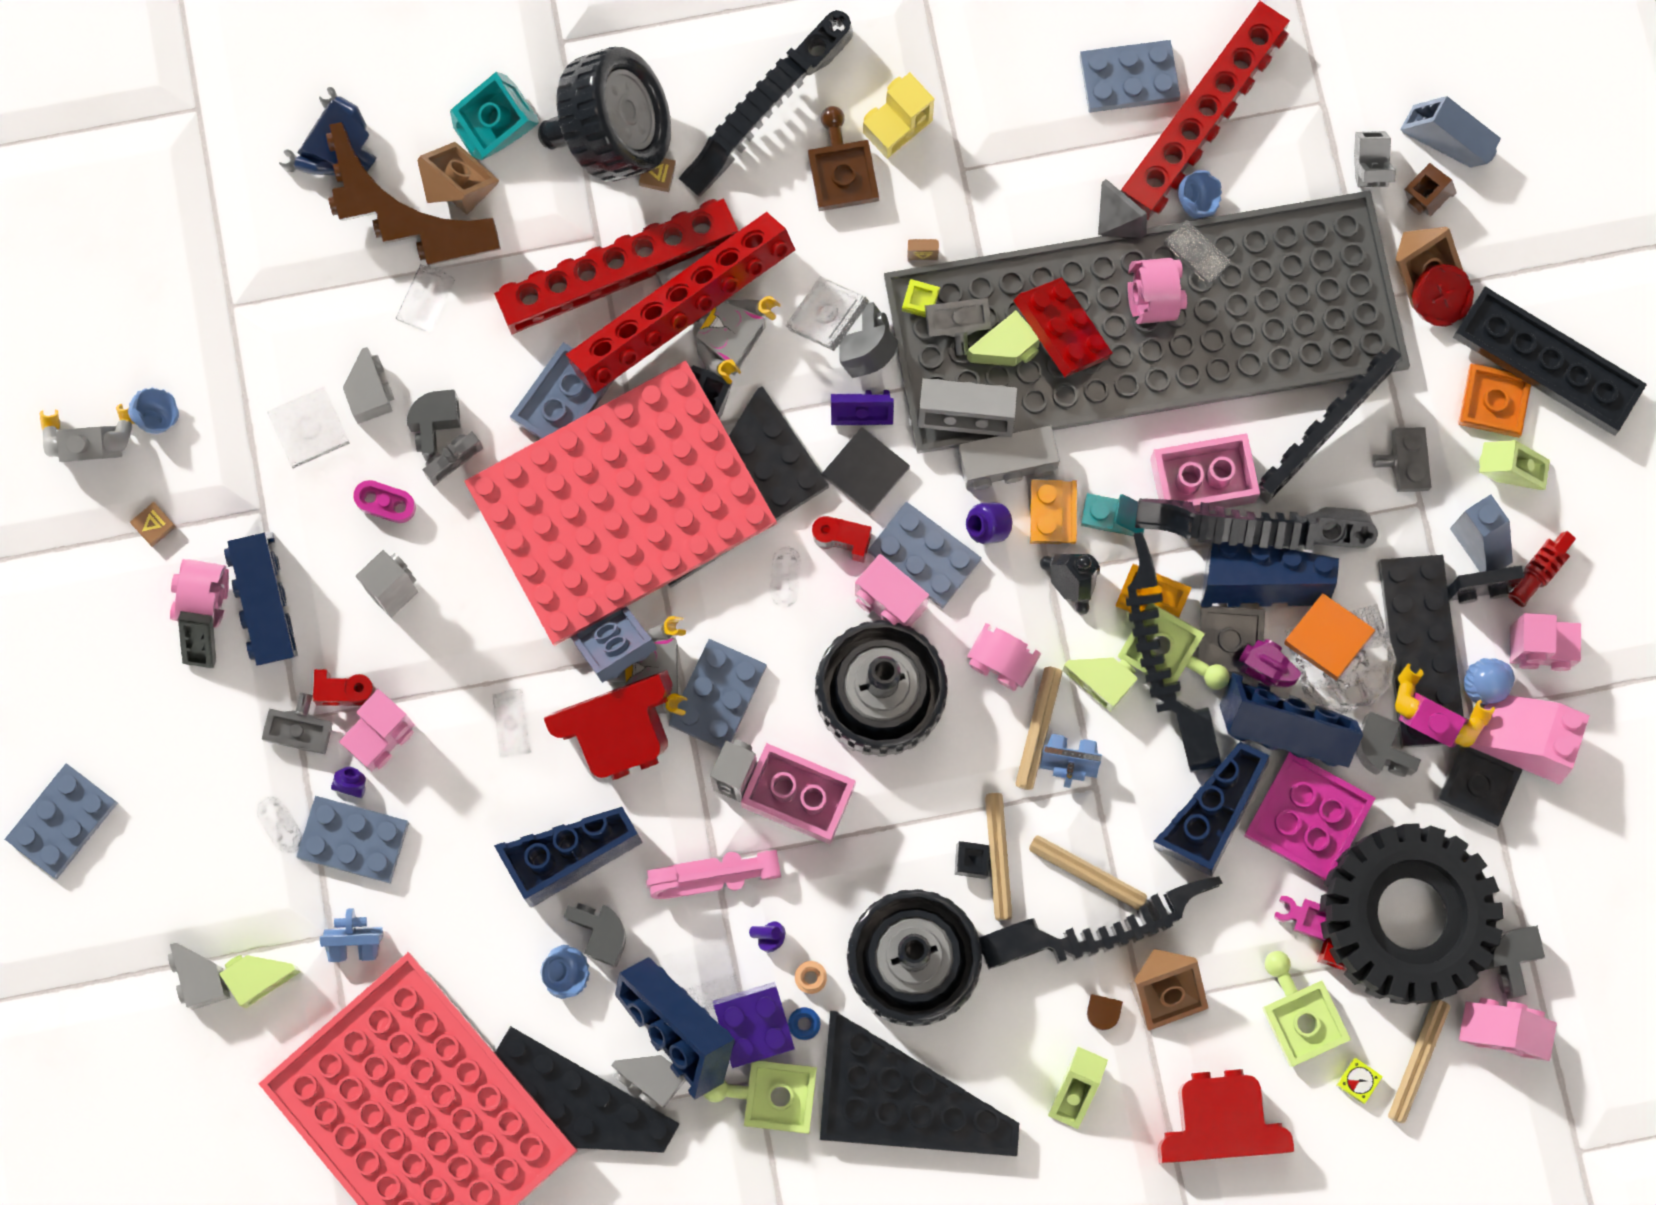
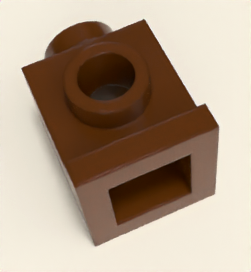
M1431 163L1404 189L1409 200L1407 202L1408 207L1419 216L1424 212L1431 217L1450 196L1454 197L1457 194L1453 180Z

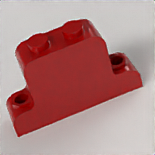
M664 670L552 712L543 719L548 732L552 736L563 738V740L577 737L593 775L599 778L611 776L612 781L629 775V769L640 765L641 770H644L659 763L657 757L666 751L668 738L657 713L656 706L668 702L667 696L671 693L673 684L668 671Z
M1243 1069L1225 1070L1224 1077L1211 1078V1072L1191 1073L1192 1080L1183 1083L1178 1090L1182 1130L1165 1132L1164 1138L1159 1142L1157 1148L1159 1164L1292 1153L1294 1152V1143L1291 1132L1284 1128L1282 1123L1265 1124L1259 1081L1251 1075H1244Z

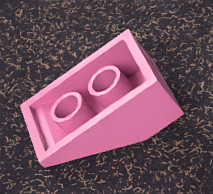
M1508 695L1505 700L1499 703L1483 705V709L1491 710L1494 707L1495 711L1488 725L1483 727L1476 741L1469 747L1560 785L1574 767L1590 716L1561 703Z

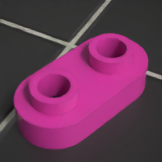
M363 481L356 486L353 493L354 502L361 511L394 523L408 522L416 512L415 501L408 492L377 481ZM369 494L376 495V500L372 503L366 502V497ZM398 504H405L406 508L403 512H395V507Z

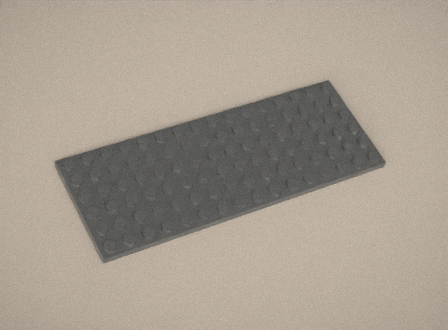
M1371 190L1147 228V235L1142 238L1098 236L892 271L883 275L894 336L898 341L897 352L917 454L959 447V444L997 437V435L918 428L923 378L995 386L1003 385L1017 388L1013 433L1050 425L1054 431L1355 379L1359 374L1365 377L1367 375L1366 370L1370 366L1369 363L1380 351L1386 354L1392 347L1402 355L1393 372L1408 370L1410 367ZM1161 258L1180 260L1183 270L1180 285L1181 290H1185L1187 295L1186 309H1180L1179 317L1175 321L1137 324L1136 320L1139 316H1132L1128 300L1127 283L1133 282L1134 273L1128 274L1130 263L1132 261ZM1062 277L1113 354L1107 360L1067 377L1063 376L1041 341L1037 348L1039 352L1027 363H1024L1023 360L1016 366L971 363L967 359V354L956 355L955 337L947 335L928 337L926 317L902 311L910 279L940 287L936 304L988 297L991 326L993 329L1015 310L1026 321L1013 300L1020 293ZM992 329L978 330L967 335L968 348L973 346Z

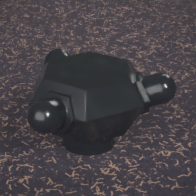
M1054 554V557H1042L1040 566L1042 569L1050 572L1051 583L1064 599H1070L1071 602L1075 603V609L1078 614H1087L1090 609L1089 601L1096 586L1097 576L1100 574L1098 561L1090 554Z

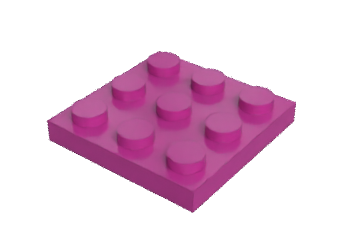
M1289 751L1243 836L1325 881L1329 871L1337 867L1338 863L1336 860L1346 849L1350 848L1376 798L1312 762L1293 755Z

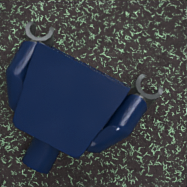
M328 87L326 90L331 98L323 99L319 96L324 111L296 152L300 156L297 157L289 149L283 151L287 157L291 158L290 162L286 164L279 162V165L287 172L297 170L312 175L335 176L333 164L338 163L336 151L330 152L326 133H331L330 124L339 122L345 125L352 148L367 172L377 158L362 148L370 134L366 131L367 124L359 107L342 96H338L333 87Z

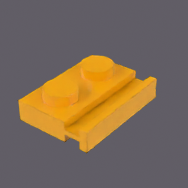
M1031 479L1030 544L1071 543L1076 545L1077 480Z
M1132 563L1115 604L1116 607L1128 612L1132 611L1131 606L1126 605V597H1129L1127 587L1135 579L1139 565ZM1156 573L1157 586L1137 589L1138 595L1162 593L1163 601L1154 604L1179 618L1192 587ZM1147 604L1140 605L1141 611L1146 608Z

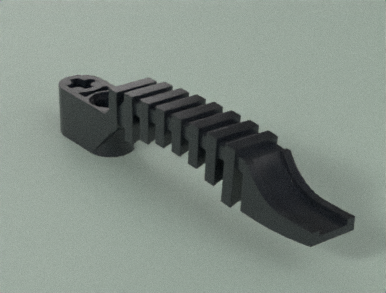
M840 10L831 11L795 50L791 47L786 52L787 57L785 59L780 58L775 63L776 67L773 70L770 69L765 74L764 80H759L755 85L756 88L745 95L746 99L735 106L736 110L725 117L726 121L716 127V132L712 137L708 138L700 154L678 179L696 195L701 197L735 161V158L731 155L732 152L736 149L742 153L746 147L741 142L745 138L750 142L754 138L751 131L755 127L759 130L764 125L761 120L764 117L769 119L772 116L773 112L771 109L774 106L779 108L783 104L781 98L784 95L789 98L793 94L792 87L794 85L800 89L807 75L810 76L829 65L853 37V28L847 13ZM835 25H836L837 27H841V26L843 25V26H844V30L841 31V30H839V29H836V30L834 31V30H833V27H834ZM820 45L826 48L822 55L814 56L810 54L815 46Z
M1139 498L1135 528L1168 531L1186 539L1195 538L1198 542L1206 543V540H1213L1215 544H1221L1223 541L1237 546V543H1243L1244 546L1252 547V544H1258L1262 548L1273 545L1274 548L1282 549L1283 546H1289V549L1298 550V546L1303 545L1305 550H1313L1314 544L1367 548L1373 545L1378 537V530L1366 511L1336 507H1324L1306 515V517L1299 516L1298 512L1290 511L1289 520H1287L1284 513L1275 512V519H1271L1270 514L1266 512H1261V517L1257 518L1252 511H1246L1245 517L1240 516L1239 510L1231 509V514L1225 515L1224 507L1216 506L1215 514L1210 513L1209 503L1201 502L1200 511L1196 512L1194 511L1193 502ZM1330 522L1336 523L1330 530L1323 529Z
M1142 532L1134 533L1139 568L1135 579L1127 587L1129 597H1126V605L1131 606L1132 612H1129L1130 622L1134 621L1135 627L1132 628L1133 637L1138 638V643H1136L1137 652L1142 653V658L1140 659L1141 667H1146L1147 670L1145 673L1146 683L1150 682L1152 685L1150 688L1151 698L1156 697L1161 700V702L1156 703L1157 713L1168 710L1176 713L1190 773L1216 768L1222 761L1209 707L1194 709L1176 697V692L1181 691L1180 681L1168 684L1163 682V679L1171 677V668L1156 670L1155 665L1163 664L1165 661L1164 653L1152 655L1150 650L1160 649V640L1148 641L1146 635L1157 634L1159 632L1158 624L1144 626L1143 620L1159 618V610L1156 608L1141 611L1140 605L1162 602L1163 598L1162 593L1138 595L1137 589L1155 587L1158 585L1145 537Z
M1220 876L1191 882L1167 891L1163 896L1172 913L1168 915L1158 893L1150 896L1148 902L1157 918L1156 921L1153 920L1147 905L1136 911L1143 926L1139 927L1133 914L1124 920L1128 931H1124L1119 921L1110 927L1114 936H1109L1106 926L1098 928L1095 932L1099 940L1096 941L1090 927L1082 930V933H1080L1082 941L1078 942L1073 927L1065 930V933H1063L1065 938L1059 939L1039 930L1035 918L1027 919L979 937L982 954L987 968L990 970L1046 949L1053 952L1057 964L1065 962L1067 960L1066 955L1072 957L1073 961L1081 959L1084 954H1088L1091 957L1102 949L1105 953L1112 950L1115 945L1121 948L1126 946L1130 940L1136 943L1142 940L1146 934L1148 937H1152L1161 928L1163 932L1174 926L1173 923L1182 918L1185 906L1191 898L1218 888L1223 882Z

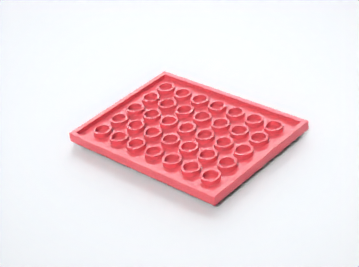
M686 360L464 481L554 646L777 524L776 519Z
M409 952L258 1083L358 1205H518L578 1152L577 1148Z

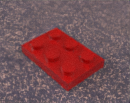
M1062 277L1020 293L1013 300L1064 377L1103 362L1113 354Z

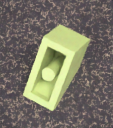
M1015 310L968 349L967 359L971 363L1016 366L1022 360L1024 363H1027L1037 355L1040 340L1030 325Z
M1516 440L1484 442L1482 455L1479 459V473L1499 483L1546 490L1550 459Z
M1114 657L1068 660L1062 669L1067 676L1110 712L1135 685L1138 679L1134 675L1136 673L1135 669L1124 660L1119 662Z
M238 955L229 960L224 965L226 969L219 974L238 1004L247 1009L301 971L298 966L292 963L250 955L245 957Z
M1078 1046L1048 1116L1079 1129L1100 1085L1108 1059Z

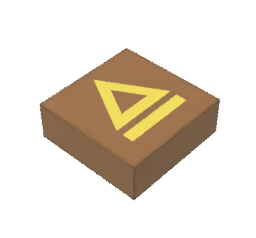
M664 158L662 163L654 170L641 174L639 186L669 193L676 168V160Z
M908 240L907 260H938L939 240Z
M155 502L151 503L130 521L132 526L151 547L176 527Z

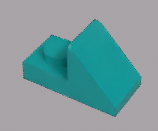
M1087 493L1081 520L1082 527L1129 536L1139 532L1144 534L1143 528H1135L1138 501L1124 494H1120L1119 498L1115 499Z

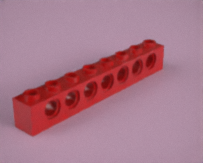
M1259 0L1122 187L1121 192L1147 213L1148 221L1154 212L1159 215L1169 201L1166 197L1172 188L1176 191L1178 190L1179 184L1187 176L1183 172L1189 164L1193 167L1197 164L1204 153L1201 150L1202 146L1206 141L1213 142L1221 130L1218 124L1224 117L1229 119L1238 106V103L1235 102L1240 94L1244 96L1248 94L1256 81L1253 79V76L1258 70L1264 72L1273 58L1269 54L1275 47L1280 49L1289 37L1290 33L1286 30L1290 20ZM1255 37L1261 38L1265 44L1257 45L1251 39ZM1243 61L1248 65V68H1238L1234 62ZM1225 84L1230 87L1231 91L1222 92L1217 88V85ZM1209 108L1213 111L1214 115H1203L1199 109ZM1191 131L1197 138L1189 140L1182 133ZM1174 155L1180 162L1175 164L1169 163L1165 156ZM1152 178L1158 179L1162 186L1152 187L1148 184L1147 180Z
M723 198L718 201L716 199L708 200L702 203L699 209L689 213L688 211L679 212L673 215L670 221L662 224L652 223L643 228V232L633 236L629 234L617 238L614 244L607 247H594L588 250L585 256L575 260L573 258L562 260L556 265V268L546 272L545 270L533 272L528 276V279L522 282L504 284L494 295L511 335L656 276L657 272L711 248H716L738 232L725 199ZM699 224H706L710 227L705 233H697L694 230ZM670 236H678L682 239L676 245H669L665 242ZM644 247L653 250L652 254L647 257H641L637 252ZM614 259L624 261L623 266L618 269H612L608 265ZM585 271H592L596 274L589 281L580 279L581 274ZM556 283L567 285L566 289L560 293L551 291V288ZM533 294L538 296L537 301L531 305L522 302L527 295Z
M766 211L565 354L576 375L594 394L794 252L795 247L787 229Z

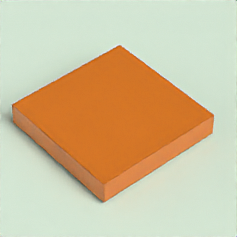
M1471 363L1468 368L1458 425L1520 438L1523 432L1531 385L1506 370Z
M1322 593L1285 639L1284 645L1337 681L1374 635L1375 629Z

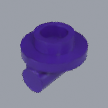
M345 767L335 772L331 790L362 799L366 790V777L354 767Z
M773 921L765 926H751L749 935L753 939H758V946L762 951L771 953L783 945L786 930L781 923Z

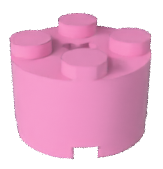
M1172 258L1132 261L1130 263L1128 274L1134 273L1133 282L1127 283L1131 314L1133 317L1139 316L1136 323L1144 324L1177 320L1180 309H1186L1187 295L1185 290H1181L1180 278H1182L1183 273L1181 261L1173 260Z
M183 559L179 574H174L171 582V592L176 593L175 602L171 605L170 620L178 622L181 611L209 615L213 617V627L217 628L222 621L225 611L220 608L223 599H227L229 591V569H226L227 566Z
M985 623L967 655V658L970 659V667L985 676L989 672L998 675V683L1012 691H1015L1018 686L1023 688L1041 653L1036 649L1033 654L1029 653L1030 649L1027 648V643L997 627L994 632H991V625Z

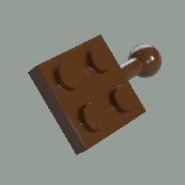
M837 106L825 108L821 113L820 120L824 128L829 130L832 146L808 150L818 211L878 202L879 192L869 140L844 144L841 127L845 121L844 112Z

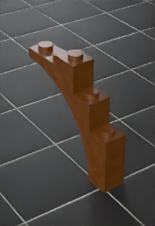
M342 122L329 125L331 133H326L330 152L336 151L338 163L333 164L337 182H343L344 185L343 187L332 189L333 197L328 198L333 216L338 215L340 221H347L376 214L377 219L372 220L376 238L382 237L385 244L420 236L421 241L416 242L420 261L426 259L428 266L501 250L494 218L470 221L443 219L421 213L397 201L384 191L364 169L352 148L345 125Z

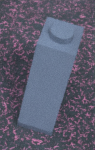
M1448 96L1413 105L1400 129L1404 134L1470 168L1490 163L1496 156V148L1501 140V137Z
M1492 494L1465 510L1449 528L1480 572L1506 568L1513 563L1510 520Z

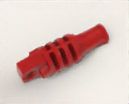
M1569 531L1560 533L1554 541L1550 538L1547 539L1524 568V579L1509 593L1508 597L1520 607H1525L1538 588L1547 586L1569 559L1570 555L1567 551L1576 540V537Z

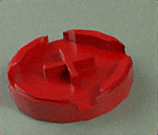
M1438 264L1426 269L1418 277L1413 287L1412 302L1418 316L1431 325L1441 327L1453 325L1452 323L1463 319L1470 310L1474 297L1473 285L1470 284L1467 273L1456 266L1448 264Z

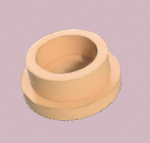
M807 961L797 968L795 983L802 992L815 994L820 992L826 985L827 973L820 963ZM808 972H814L817 975L815 983L809 984L805 981L804 978Z

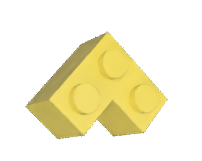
M910 72L903 78L901 76L895 78L887 87L886 103L879 109L877 107L871 109L863 119V134L886 159L933 121L935 98Z

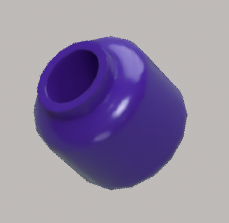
M989 502L974 505L968 512L965 525L971 539L976 543L992 544L1005 541L1009 537L1013 521L1012 515L1005 505L998 502Z

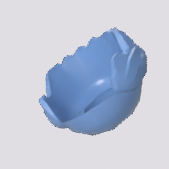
M1196 170L1192 174L1185 176L1178 189V198L1184 211L1194 219L1213 216L1220 207L1219 202L1222 200L1221 182L1212 176L1209 171Z
M144 388L142 391H137L129 403V417L144 432L151 434L163 433L178 421L179 410L176 400L172 394L164 389Z
M1482 658L1476 661V663L1471 664L1466 671L1464 690L1475 703L1479 700L1482 701L1481 705L1499 703L1505 700L1511 692L1515 681L1514 671L1508 663L1502 660Z
M560 945L552 949L542 962L540 969L541 980L547 987V991L559 999L574 997L582 992L583 988L587 987L586 982L589 981L588 977L590 975L587 957L581 951L569 945Z

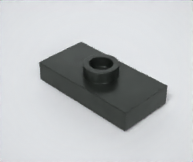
M181 611L178 617L182 664L214 668L216 650L213 617Z

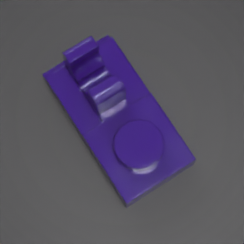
M866 390L865 395L831 394V425H894V398L890 397L889 390H884L883 395H872L871 390Z

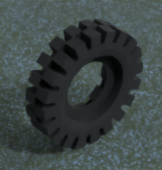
M1412 823L1378 830L1355 842L1353 847L1346 849L1336 860L1338 863L1337 867L1329 871L1324 885L1328 887V891L1326 894L1321 895L1319 912L1326 913V921L1320 923L1323 939H1331L1334 947L1329 949L1336 964L1343 963L1347 968L1343 974L1354 985L1360 983L1365 985L1366 989L1364 992L1377 999L1387 997L1390 998V1003L1402 1005L1416 1003L1418 1005L1458 993L1457 991L1468 988L1479 979L1477 974L1487 970L1495 957L1490 953L1491 949L1500 945L1503 930L1496 928V921L1504 919L1503 903H1494L1493 893L1500 891L1494 876L1485 877L1482 870L1488 865L1479 853L1469 855L1466 852L1469 844L1457 835L1451 838L1445 837L1446 830L1432 825L1420 828V823ZM1413 878L1424 881L1431 885L1443 900L1446 910L1444 930L1440 937L1426 948L1416 950L1403 948L1392 942L1381 928L1378 918L1379 901L1386 888L1397 880Z

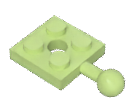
M1154 603L1147 604L1144 610L1156 608L1159 610V618L1143 620L1144 626L1158 624L1159 632L1146 635L1147 640H1153L1157 636H1164L1170 641V650L1164 654V663L1155 665L1156 670L1171 668L1172 675L1170 678L1163 679L1164 684L1177 682L1185 667L1204 676L1206 685L1211 689L1220 690L1226 687L1230 680V674L1224 666L1219 664L1209 666L1192 656L1205 633ZM1131 632L1117 657L1146 673V667H1141L1140 659L1142 658V653L1137 652L1136 649L1138 638L1133 637ZM1150 650L1152 655L1158 654L1154 650Z
M1273 951L1268 954L1264 963L1265 969L1270 975L1278 978L1286 997L1262 1007V1010L1290 1068L1350 1041L1351 1038L1323 980L1298 991L1289 974L1291 961L1288 955L1281 951ZM1306 1014L1314 1019L1315 1028L1311 1033H1304L1298 1028L1297 1022L1301 1015Z
M767 1061L752 1062L749 1086L727 1084L724 1081L722 1085L704 1094V1097L710 1102H720L726 1097L746 1099L745 1127L810 1134L817 1067ZM779 1087L786 1088L790 1093L789 1102L781 1107L774 1105L771 1101L773 1090Z

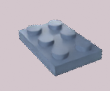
M1171 40L1080 51L1079 57L1089 113L1180 100Z
M565 342L561 344L510 415L511 421L539 439L593 411L614 382L613 380L594 394L572 368L565 354L574 348Z
M907 501L868 549V553L875 558L879 554L883 555L929 594V599L942 609L982 559L981 556Z
M627 606L570 637L602 683L608 679L618 677L624 669L636 662L645 660L650 653L657 649L651 637Z
M709 638L682 694L688 700H683L678 704V709H682L686 713L683 716L673 713L669 726L722 750L725 741L732 743L767 668V664Z
M65 763L4 840L50 876L58 879L118 802L69 764Z
M315 795L296 857L308 862L391 884L409 821Z

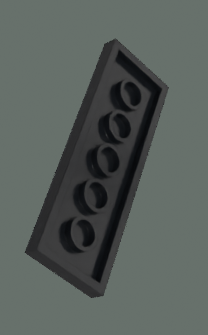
M1486 286L1452 337L1614 436L1620 431L1647 386V383Z
M1392 347L1386 354L1380 351L1369 363L1370 366L1366 370L1367 375L1364 377L1359 374L1348 385V389L1344 393L1346 397L1342 400L1338 396L1325 410L1326 413L1323 415L1325 419L1321 423L1316 419L1308 427L1301 439L1303 442L1300 446L1293 443L1283 454V458L1280 461L1282 465L1278 469L1272 466L1262 476L1261 482L1258 484L1261 487L1259 498L1268 504L1394 371L1402 357L1397 350Z
M1444 555L1380 559L1378 565L1395 702L1400 686L1398 676L1409 663L1411 664L1410 669L1416 674L1421 669L1424 673L1415 686L1416 693L1464 717ZM1397 713V721L1400 723L1398 729L1401 749L1445 745L1398 720L1400 714Z

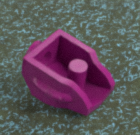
M1265 639L1264 642L1257 640L1254 647L1248 644L1239 659L1243 663L1241 672L1269 687L1288 688L1294 686L1302 674L1281 652L1282 647L1268 639Z

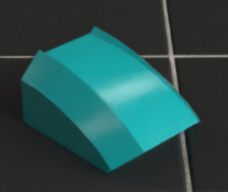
M497 71L450 109L453 129L471 156L479 160H484L494 155L539 124L538 115L533 111L518 86L507 75Z

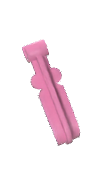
M777 850L761 852L755 858L741 860L738 853L728 852L724 855L722 862L716 858L647 870L648 880H646V885L650 889V896L652 898L670 899L718 891L722 889L725 883L729 889L737 891L744 886L745 879L761 877V880L776 879L781 877Z

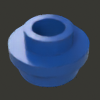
M801 1007L791 1013L788 1019L790 1033L795 1038L810 1040L818 1034L821 1022L818 1014L813 1009ZM802 1018L809 1019L811 1022L810 1028L801 1030L798 1027L799 1020Z

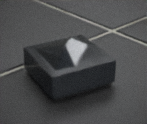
M958 841L956 844L954 875L986 879L989 874L990 846Z

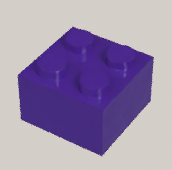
M775 982L712 1000L718 1023L727 1029L735 1039L730 1057L732 1069L795 1050Z

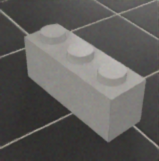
M923 378L918 428L1012 437L1017 388L1003 385L995 386Z
M1051 425L1012 434V437L997 436L959 444L958 456L965 487H974V490L989 488L993 482L1002 480L1006 484L1016 483L1023 480V476L1035 474V477H1045L1053 474L1054 470L1058 469L1060 462Z
M383 549L355 575L367 594L390 618L418 593L414 585L417 579L412 575L413 573L409 570L408 565L395 552L390 556Z
M735 739L734 743L725 741L710 774L713 791L741 802L757 765L756 753L752 751L753 747L737 739Z

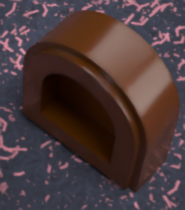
M1090 994L1086 1013L1089 1024L1100 1031L1113 1028L1119 1021L1123 1001Z

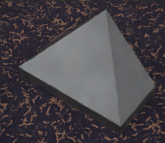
M1107 179L1102 181L1098 235L1140 238L1147 235V213Z

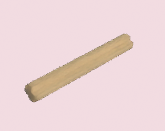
M1048 666L1043 671L1015 782L1018 788L1024 790H1032L1035 785L1062 677V670L1056 667Z
M1002 793L986 794L985 802L990 846L994 916L998 921H1006L1012 918V903Z
M1039 835L1033 838L1029 846L1030 852L1136 910L1144 906L1147 900L1145 893Z
M1433 1001L1388 1113V1118L1397 1123L1403 1124L1406 1122L1450 1010V1005L1445 1001Z

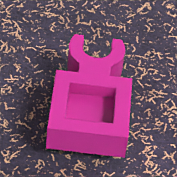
M1280 897L1279 902L1288 905L1289 913L1281 914L1275 912L1274 918L1280 922L1296 921L1293 931L1323 942L1326 940L1323 939L1320 923L1326 921V913L1319 912V903L1304 899L1300 907L1296 905L1291 897Z

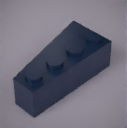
M264 532L227 541L228 548H224L226 563L228 567L233 566L236 579L231 580L235 598L241 599L243 610L239 611L240 622L243 629H248L251 640L246 642L247 652L250 660L256 661V666L298 656L291 617L289 613L284 612L283 608L287 606L285 588L282 582H277L276 576L280 575L279 570H281L279 558L274 551H270L269 544L275 543L273 532Z
M1212 540L1206 559L1200 607H1212V604L1226 603L1227 607H1240L1241 603H1258L1259 607H1271L1273 603H1287L1288 606H1313L1322 593L1332 599L1337 585L1339 558L1287 548L1278 549L1271 545H1268L1267 548H1262L1258 544H1252V547L1244 546L1243 543H1237V546L1223 541L1221 544H1215Z
M1232 673L1219 704L1227 732L1231 737L1242 742L1248 740L1258 742L1270 750H1277L1279 748L1290 751L1299 758H1315L1331 767L1340 765L1349 768L1363 737L1357 720L1319 705L1312 710L1301 698L1290 694L1286 699L1281 698L1270 691L1271 687L1258 682L1255 688L1242 682L1244 676Z
M1240 741L1205 784L1196 791L1185 807L1176 814L1165 830L1153 841L1154 849L1212 877L1269 764L1270 755Z
M623 807L582 818L581 821L572 824L552 827V830L534 835L532 833L520 837L521 839L516 841L499 843L494 845L523 899L532 908L642 844L643 841Z
M650 957L619 972L615 990L616 998L639 1028L644 1025L646 1026L651 1039L650 1042L657 1052L663 1049L673 1062L670 1069L676 1077L679 1078L683 1075L691 1087L688 1089V1092L692 1098L696 1100L722 1085L725 1081L735 1041L730 1032L714 1020L705 1008L701 1007L690 997L687 991L680 987Z

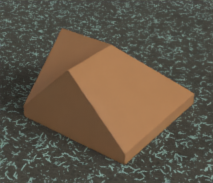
M456 142L420 155L417 160L427 203L451 201L466 215L499 182V179Z
M1448 227L1403 232L1395 260L1411 307L1414 309L1412 302L1413 287L1418 277L1426 269L1438 264L1453 265L1461 270L1463 268Z
M1153 949L1135 980L1129 983L1148 1031L1209 1009L1198 961L1195 957Z

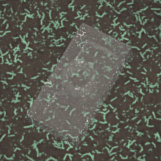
M1188 220L1184 221L1164 241V244L1208 286L1231 264V261Z

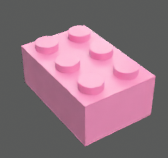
M1247 433L1154 449L1151 455L1150 462L1158 499L1193 502L1194 511L1199 512L1201 502L1209 503V510L1212 511L1216 509V506L1229 508L1255 503L1260 495Z
M766 743L741 800V806L744 809L831 845L855 789L856 780Z

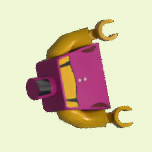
M1408 663L1398 676L1400 686L1395 702V709L1400 714L1398 720L1451 748H1454L1456 744L1462 747L1473 745L1483 727L1488 725L1495 708L1492 707L1491 710H1485L1480 706L1482 701L1479 700L1470 715V719H1467L1415 692V686L1424 673L1420 669L1415 674L1410 669L1411 664Z

